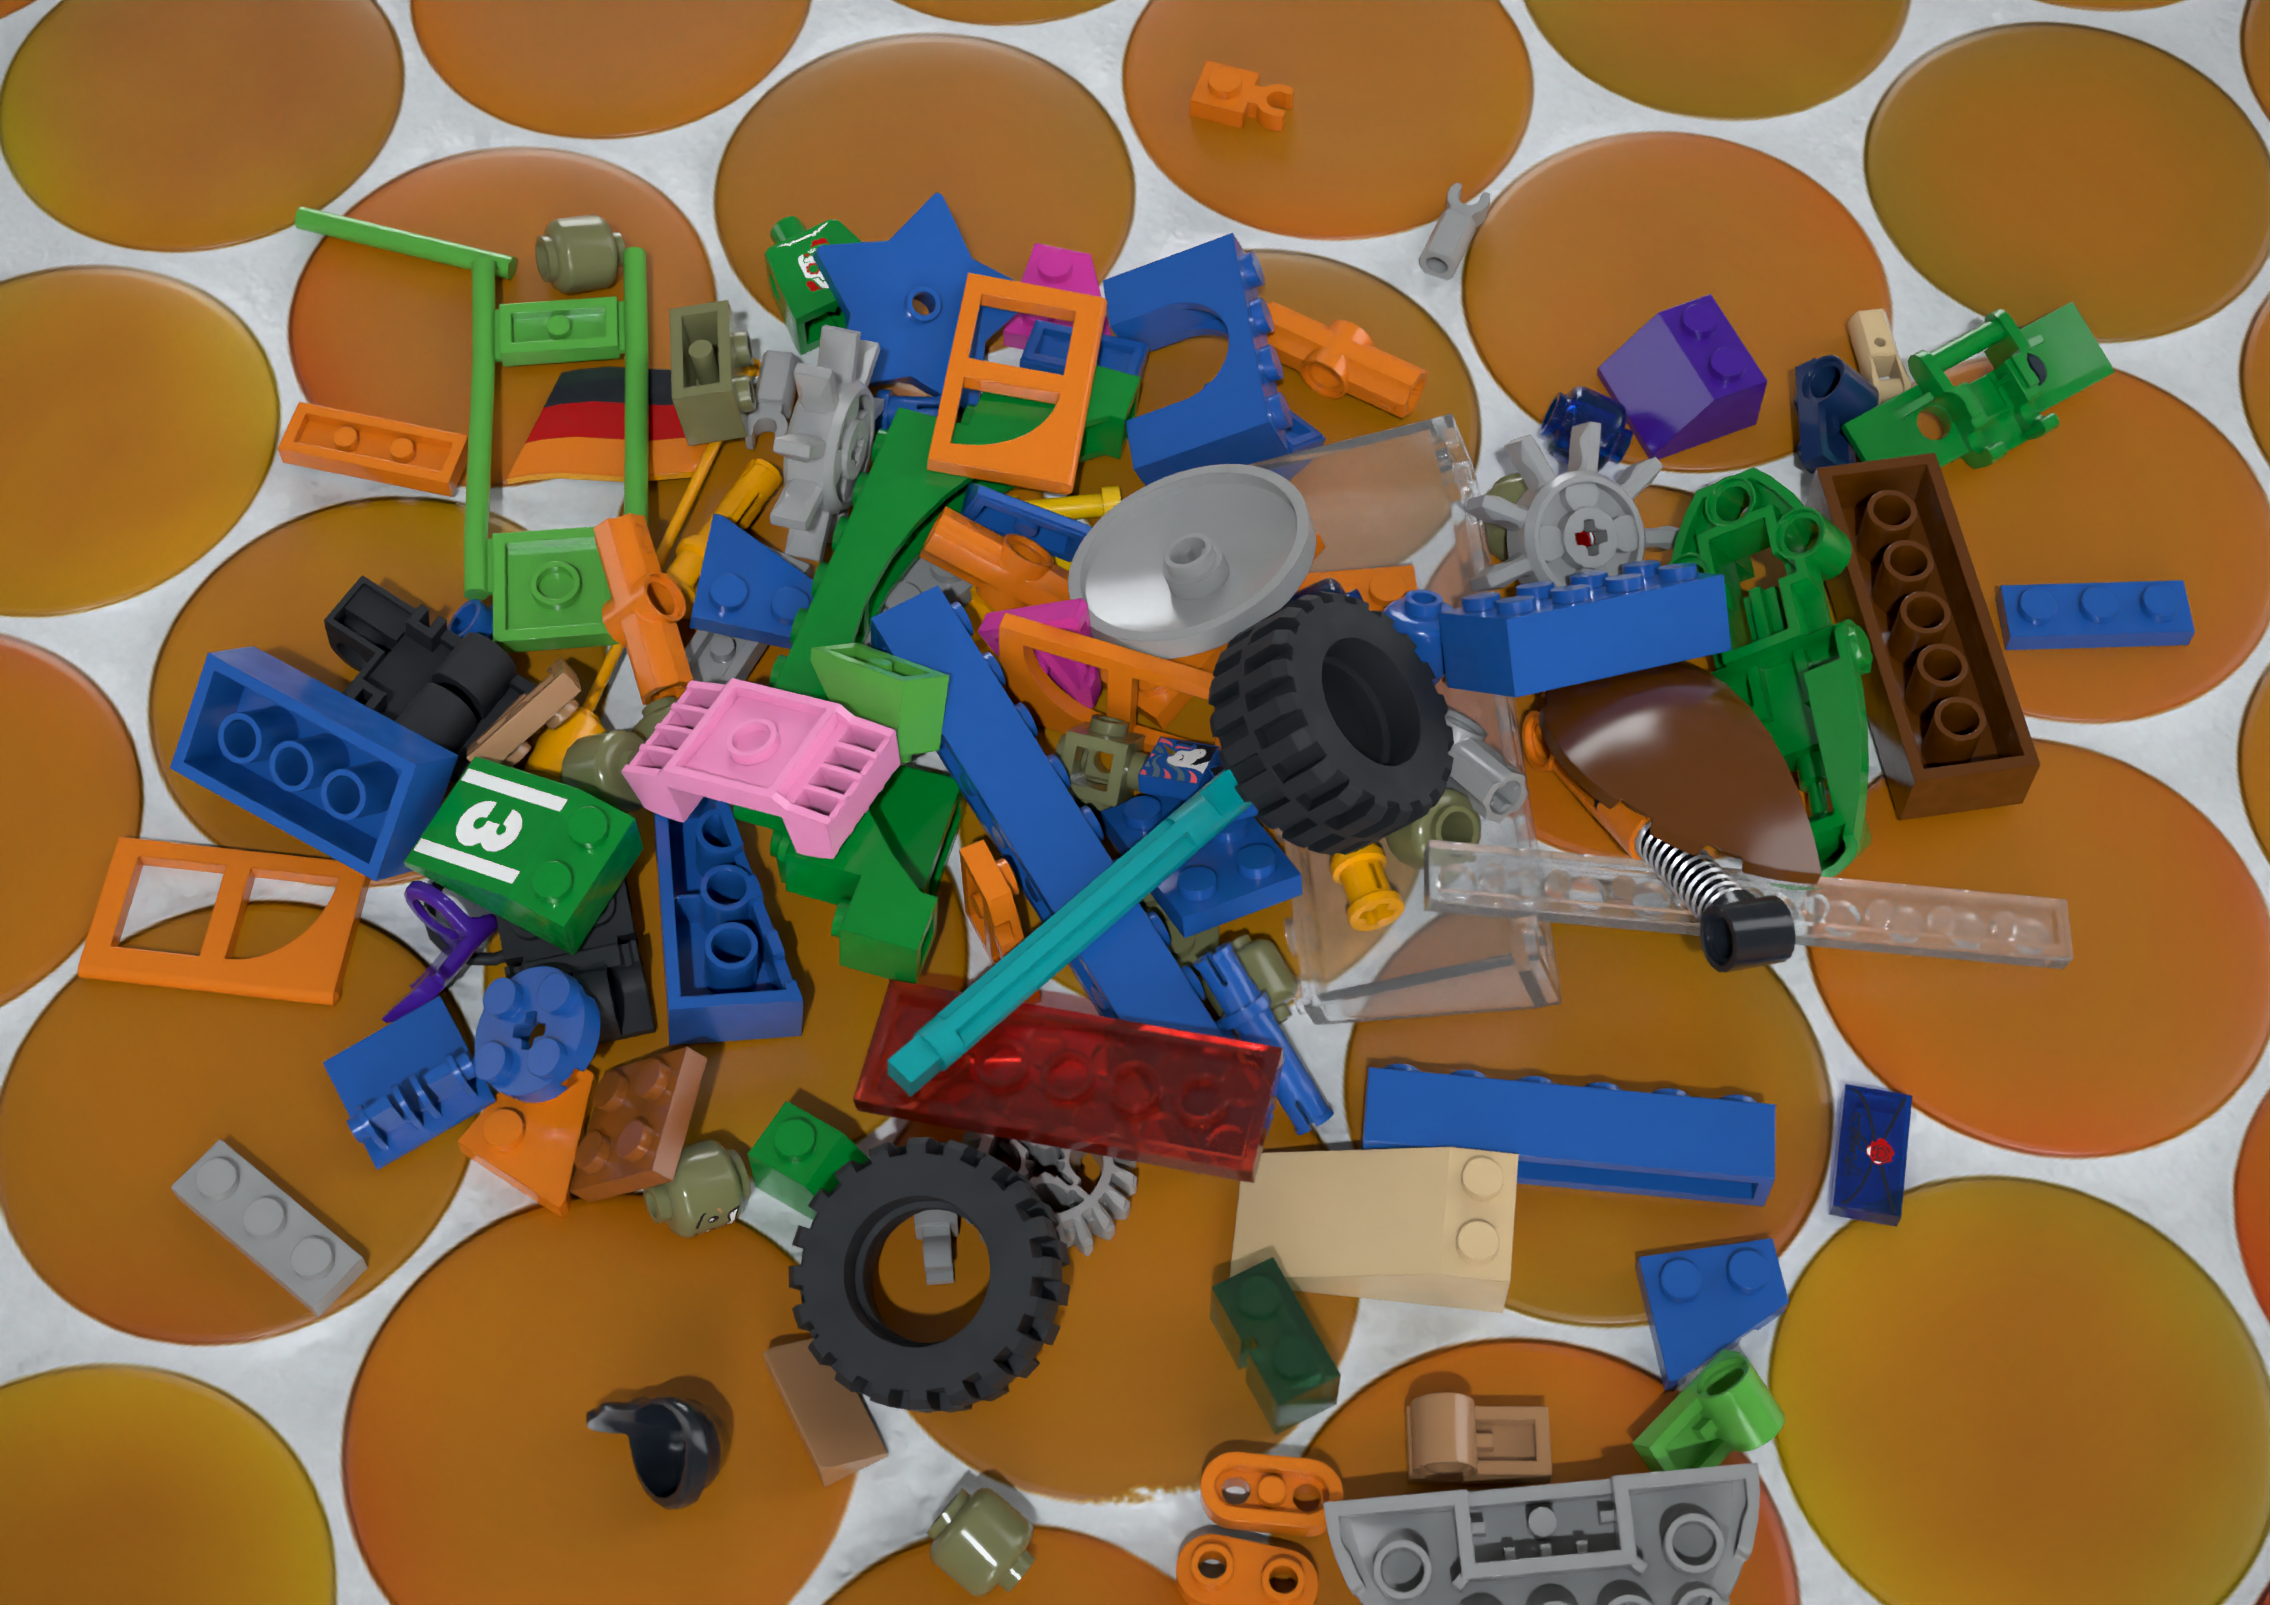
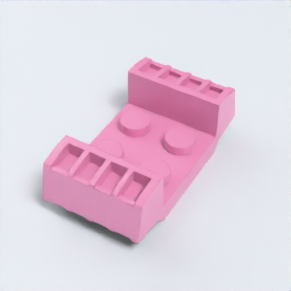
M732 678L726 685L691 680L686 686V691L676 703L671 705L669 713L661 723L654 727L655 731L645 744H641L639 752L629 765H625L621 772L644 808L656 814L684 823L702 798L707 797L782 817L797 853L817 858L834 859L844 841L854 831L856 824L864 813L868 811L873 800L883 790L885 783L893 772L897 770L901 762L896 731L894 729L856 717L838 703Z

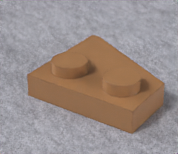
M562 657L558 658L546 670L550 674L527 695L525 693L520 695L493 724L467 747V759L470 762L476 756L513 767L531 749L526 739L544 723L550 730L555 729L579 707V703L574 699L581 692L578 674Z

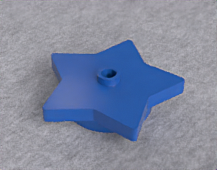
M935 193L889 241L821 245L813 254L815 263L845 316V329L860 331L861 340L876 342L880 345L881 350L868 387L900 382L912 384L932 397L942 395L968 273L1015 281L971 258L941 193ZM915 299L922 302L927 307L929 314L921 315L917 313L913 308L912 300ZM980 306L970 358L983 360L985 342L1018 312ZM963 388L958 409L960 414L963 415L968 404L977 405L980 391Z

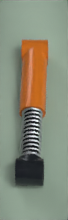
M1541 710L1530 711L1527 714L1523 723L1522 741L1526 758L1531 767L1538 773L1553 771L1630 857L1640 864L1650 866L1652 871L1663 880L1664 884L1675 893L1676 897L1687 906L1695 918L1699 919L1701 946L1705 958L1712 968L1718 972L1726 973L1782 963L1791 957L1795 948V925L1791 912L1782 899L1771 895L1756 898L1747 890H1742L1739 884L1734 882L1733 878L1704 849L1694 856L1653 837L1650 834L1651 819L1632 811L1622 801L1612 809L1605 807L1568 774L1549 749L1538 722Z

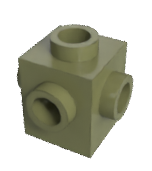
M1092 715L1090 722L1085 721L1067 730L1066 735L1061 736L1055 755L1061 761L1068 774L1071 786L1067 790L1072 797L1076 798L1075 802L1081 807L1086 805L1092 810L1102 811L1121 805L1133 797L1134 790L1139 791L1138 773L1149 757V754L1142 753L1145 735L1128 732L1129 723L1127 721L1109 716ZM1101 752L1113 754L1111 770L1102 765L1100 761Z

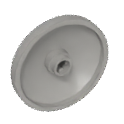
M1219 464L1178 472L1157 480L1126 497L1110 509L1091 528L1079 545L1070 566L1068 575L1070 600L1083 598L1087 603L1091 622L1090 627L1095 639L1163 659L1186 657L1206 652L1227 644L1237 634L1278 611L1296 593L1305 580L1315 556L1317 542L1314 522L1298 489L1286 478L1270 470L1251 465Z

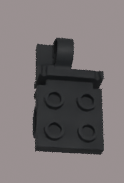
M363 575L324 619L325 630L333 651L346 664L359 671V674L342 694L457 754L458 758L450 781L455 785L471 763L467 759V747L493 724L520 695L524 693L527 695L537 686L519 675L512 658L489 638L478 633L469 632L462 639L447 629V620L441 616H438L430 626L429 609L420 604L415 609Z
M626 876L574 956L496 915L503 956L508 966L504 967L506 978L511 979L525 969L538 966L553 967L575 977L584 984L582 986L586 995L594 998L599 1008L601 1027L598 1044L655 1032L642 967V958L637 946L639 943L632 916V905Z

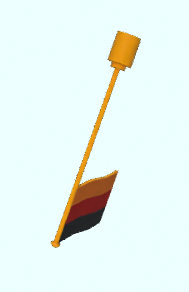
M753 357V366L744 367L745 375H750L751 380L754 376H758L761 362ZM625 367L586 368L561 373L506 479L508 485L524 481L557 478L624 482ZM649 369L648 481L692 477L656 551L658 563L662 570L723 441L688 446L672 401L671 370ZM620 644L611 645L583 706L578 707L563 723L553 730H550L545 724L523 769L524 772L561 783L562 761L567 749L579 738L606 732L601 725L600 719L593 712L624 649L623 646Z

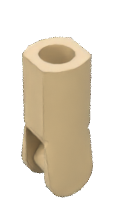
M1883 308L1856 312L1847 323L1849 336L1860 374L1878 389V405L1910 389V378L1899 356L1887 313ZM1881 377H1889V379L1879 380Z

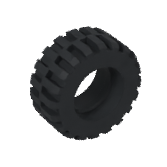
M1318 592L1315 595L1306 594L1237 634L1230 640L1226 650L1221 652L1213 672L1215 678L1212 679L1209 688L1208 704L1215 708V712L1212 713L1209 721L1212 736L1219 738L1222 750L1218 753L1225 771L1230 769L1238 783L1234 788L1244 803L1251 801L1259 811L1256 817L1270 829L1279 828L1283 831L1282 838L1295 846L1303 848L1308 846L1309 851L1321 854L1334 855L1339 853L1346 855L1357 852L1419 820L1429 813L1430 808L1437 805L1447 785L1446 782L1452 771L1454 758L1448 752L1454 744L1453 729L1446 724L1445 715L1449 710L1444 695L1437 693L1432 681L1436 676L1428 662L1422 663L1414 651L1417 646L1406 633L1399 634L1393 628L1394 621L1382 611H1370L1369 603L1356 597L1332 592Z
M930 1137L908 1138L905 1146L898 1147L887 1142L869 1149L870 1159L860 1164L850 1160L834 1172L840 1183L831 1192L819 1188L808 1204L811 1209L817 1212L810 1229L798 1225L792 1245L803 1248L801 1266H789V1288L800 1290L802 1304L792 1308L798 1329L810 1331L814 1340L809 1344L808 1349L820 1365L830 1366L836 1372L835 1380L851 1392L862 1393L870 1397L872 1402L892 1408L932 1413V1411L953 1413L972 1409L973 1403L981 1400L992 1402L1010 1392L1008 1384L1016 1377L1027 1378L1040 1364L1035 1357L1044 1343L1053 1345L1061 1326L1054 1324L1058 1306L1068 1305L1070 1285L1062 1282V1267L1069 1265L1070 1262L1067 1245L1058 1240L1055 1232L1059 1222L1052 1208L1043 1203L1037 1196L1038 1189L1028 1179L1008 1167L1006 1163L970 1145L953 1140L944 1143ZM943 1210L962 1216L973 1224L983 1236L990 1260L989 1286L979 1311L959 1333L940 1342H914L892 1331L885 1324L878 1311L873 1291L875 1263L884 1242L902 1222L922 1211Z

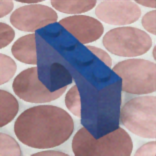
M1233 233L1103 280L1105 299L1108 302L1109 324L1115 335L1119 338L1149 344V352L1199 335H1216L1229 339L1226 359L1218 374L1205 388L1188 399L1126 421L1133 469L1145 486L1164 477L1197 467L1219 464L1254 466L1289 454L1285 429L1293 426L1292 416L1285 397L1281 392L1278 393L1276 381L1283 379V370L1275 348L1272 344L1268 345L1266 334L1274 331V324L1265 300L1262 297L1259 298L1257 288L1265 285L1263 270L1256 254L1253 251L1245 253Z

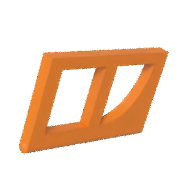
M968 273L929 451L927 470L1057 494H1071L1074 488L1108 305L1107 300L1100 296ZM980 306L1074 322L1064 375L970 358ZM963 388L1056 405L1053 412L1041 425L1018 438L987 445L952 443Z
M1006 612L999 625V666L1006 682L1003 688L1014 705L1019 702L1025 705L1035 725L1066 734L1067 730L1085 721L1090 722L1092 715L1122 719L1129 723L1128 732L1145 735L1142 753L1149 755L1160 737L1194 742L1136 724L1138 680L1209 700V688L1212 679L1215 678L1213 673ZM1033 649L1107 670L1106 715L1084 706L1058 687L1040 666ZM1216 737L1215 746H1220L1221 751L1222 747L1219 738Z
M119 837L78 964V976L88 979L336 1006L371 879L337 860ZM143 865L223 874L199 956L118 947ZM255 877L336 886L330 901L320 916L296 939L273 952L261 956L232 959Z

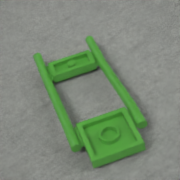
M629 247L623 251L624 301H618L617 296L512 303L499 304V310H495V262L487 257H479L472 261V370L464 523V597L469 600H484L488 595H493V642L499 645L506 653L619 644L608 633L602 620L601 611L603 604L611 598V594L594 539L595 533L593 528L595 526L494 533L492 538L488 539L495 362H502L503 367L619 359L621 358V353H625L624 515L628 513L643 515L648 526L649 342L646 252L639 247Z

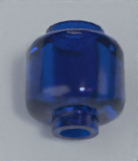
M1584 386L1574 387L1567 395L1558 392L1552 400L1539 430V435L1546 438L1545 448L1547 454L1568 464L1572 427L1591 421L1601 423L1598 472L1606 466L1608 461L1619 464L1627 452L1633 437V431L1625 428L1627 421L1625 406Z

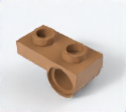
M1432 1393L1417 1397L1406 1408L1407 1484L1550 1483L1552 1464L1548 1407L1475 1406L1474 1400L1466 1395Z

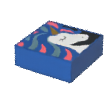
M1160 737L1138 773L1140 793L1187 801L1209 782L1208 768L1221 765L1218 755L1220 746Z

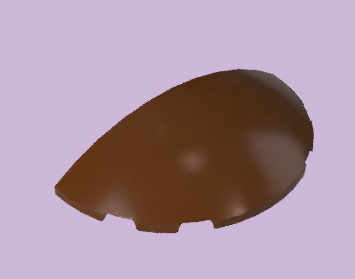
M1680 661L1543 691L1541 697L1545 698V705L1542 706L1538 722L1549 749L1568 774L1605 807L1612 809L1622 801L1632 811L1651 819L1650 834L1653 837L1691 855L1696 856L1704 847L1711 846L1727 856L1742 859V871L1746 874L1792 883H1818L1822 871L1814 835L1802 797L1789 767L1770 733L1756 714L1723 681L1699 666L1687 661Z

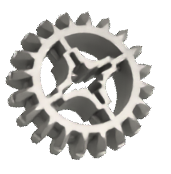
M1058 1084L1050 1092V1099H1038V1092L1031 1085L1025 1090V1102L1017 1104L1004 1093L999 1100L1001 1115L982 1108L981 1113L978 1115L980 1130L966 1129L962 1137L963 1143L998 1160L1005 1155L1011 1161L1012 1169L1023 1175L1038 1189L1036 1194L1040 1200L1049 1205L1053 1211L1058 1212L1055 1214L1059 1225L1055 1228L1058 1240L1066 1243L1067 1247L1075 1245L1079 1252L1089 1257L1090 1253L1094 1250L1092 1234L1111 1241V1238L1115 1235V1224L1112 1219L1126 1220L1130 1214V1202L1126 1197L1134 1196L1137 1192V1177L1131 1173L1136 1168V1152L1133 1148L1125 1147L1128 1143L1127 1130L1124 1125L1110 1126L1112 1123V1112L1108 1109L1107 1105L1089 1112L1090 1098L1084 1091L1076 1096L1071 1103L1064 1101V1090ZM1040 1136H1054L1047 1139L1036 1138ZM1088 1152L1096 1160L1102 1173L1097 1186L1090 1195L1081 1188V1179L1076 1175L1081 1169V1159ZM1039 1172L1040 1175L1037 1178L1034 1177V1173ZM1057 1172L1058 1176L1053 1177L1052 1174ZM979 1232V1238H980V1239L984 1242V1244L986 1245L983 1236H982L981 1233Z

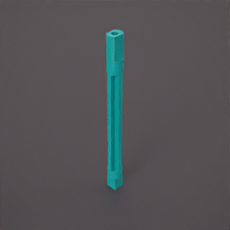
M1223 769L920 1028L913 1035V1039L887 1060V1074L910 1097L914 1095L940 1071L948 1069L1179 867L1246 811L1252 803L1251 801L1244 803L1234 788L1238 783L1231 770L1225 771Z

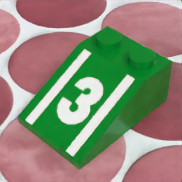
M475 756L404 860V864L407 868L574 956L644 848L636 819L579 788Z

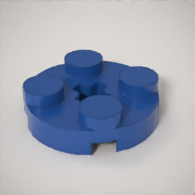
M532 967L517 973L511 979L506 977L496 979L488 986L483 996L484 1010L479 1019L475 1035V1056L473 1059L475 1075L492 1085L499 1092L521 1102L539 1103L559 1096L568 1089V1087L561 1085V1083L570 1077L575 1068L584 1072L595 1054L601 1027L600 1011L595 999L586 995L582 986L584 984L579 980L553 967ZM538 1023L545 1025L544 1035L534 1038L530 1048L529 1039L531 1032Z

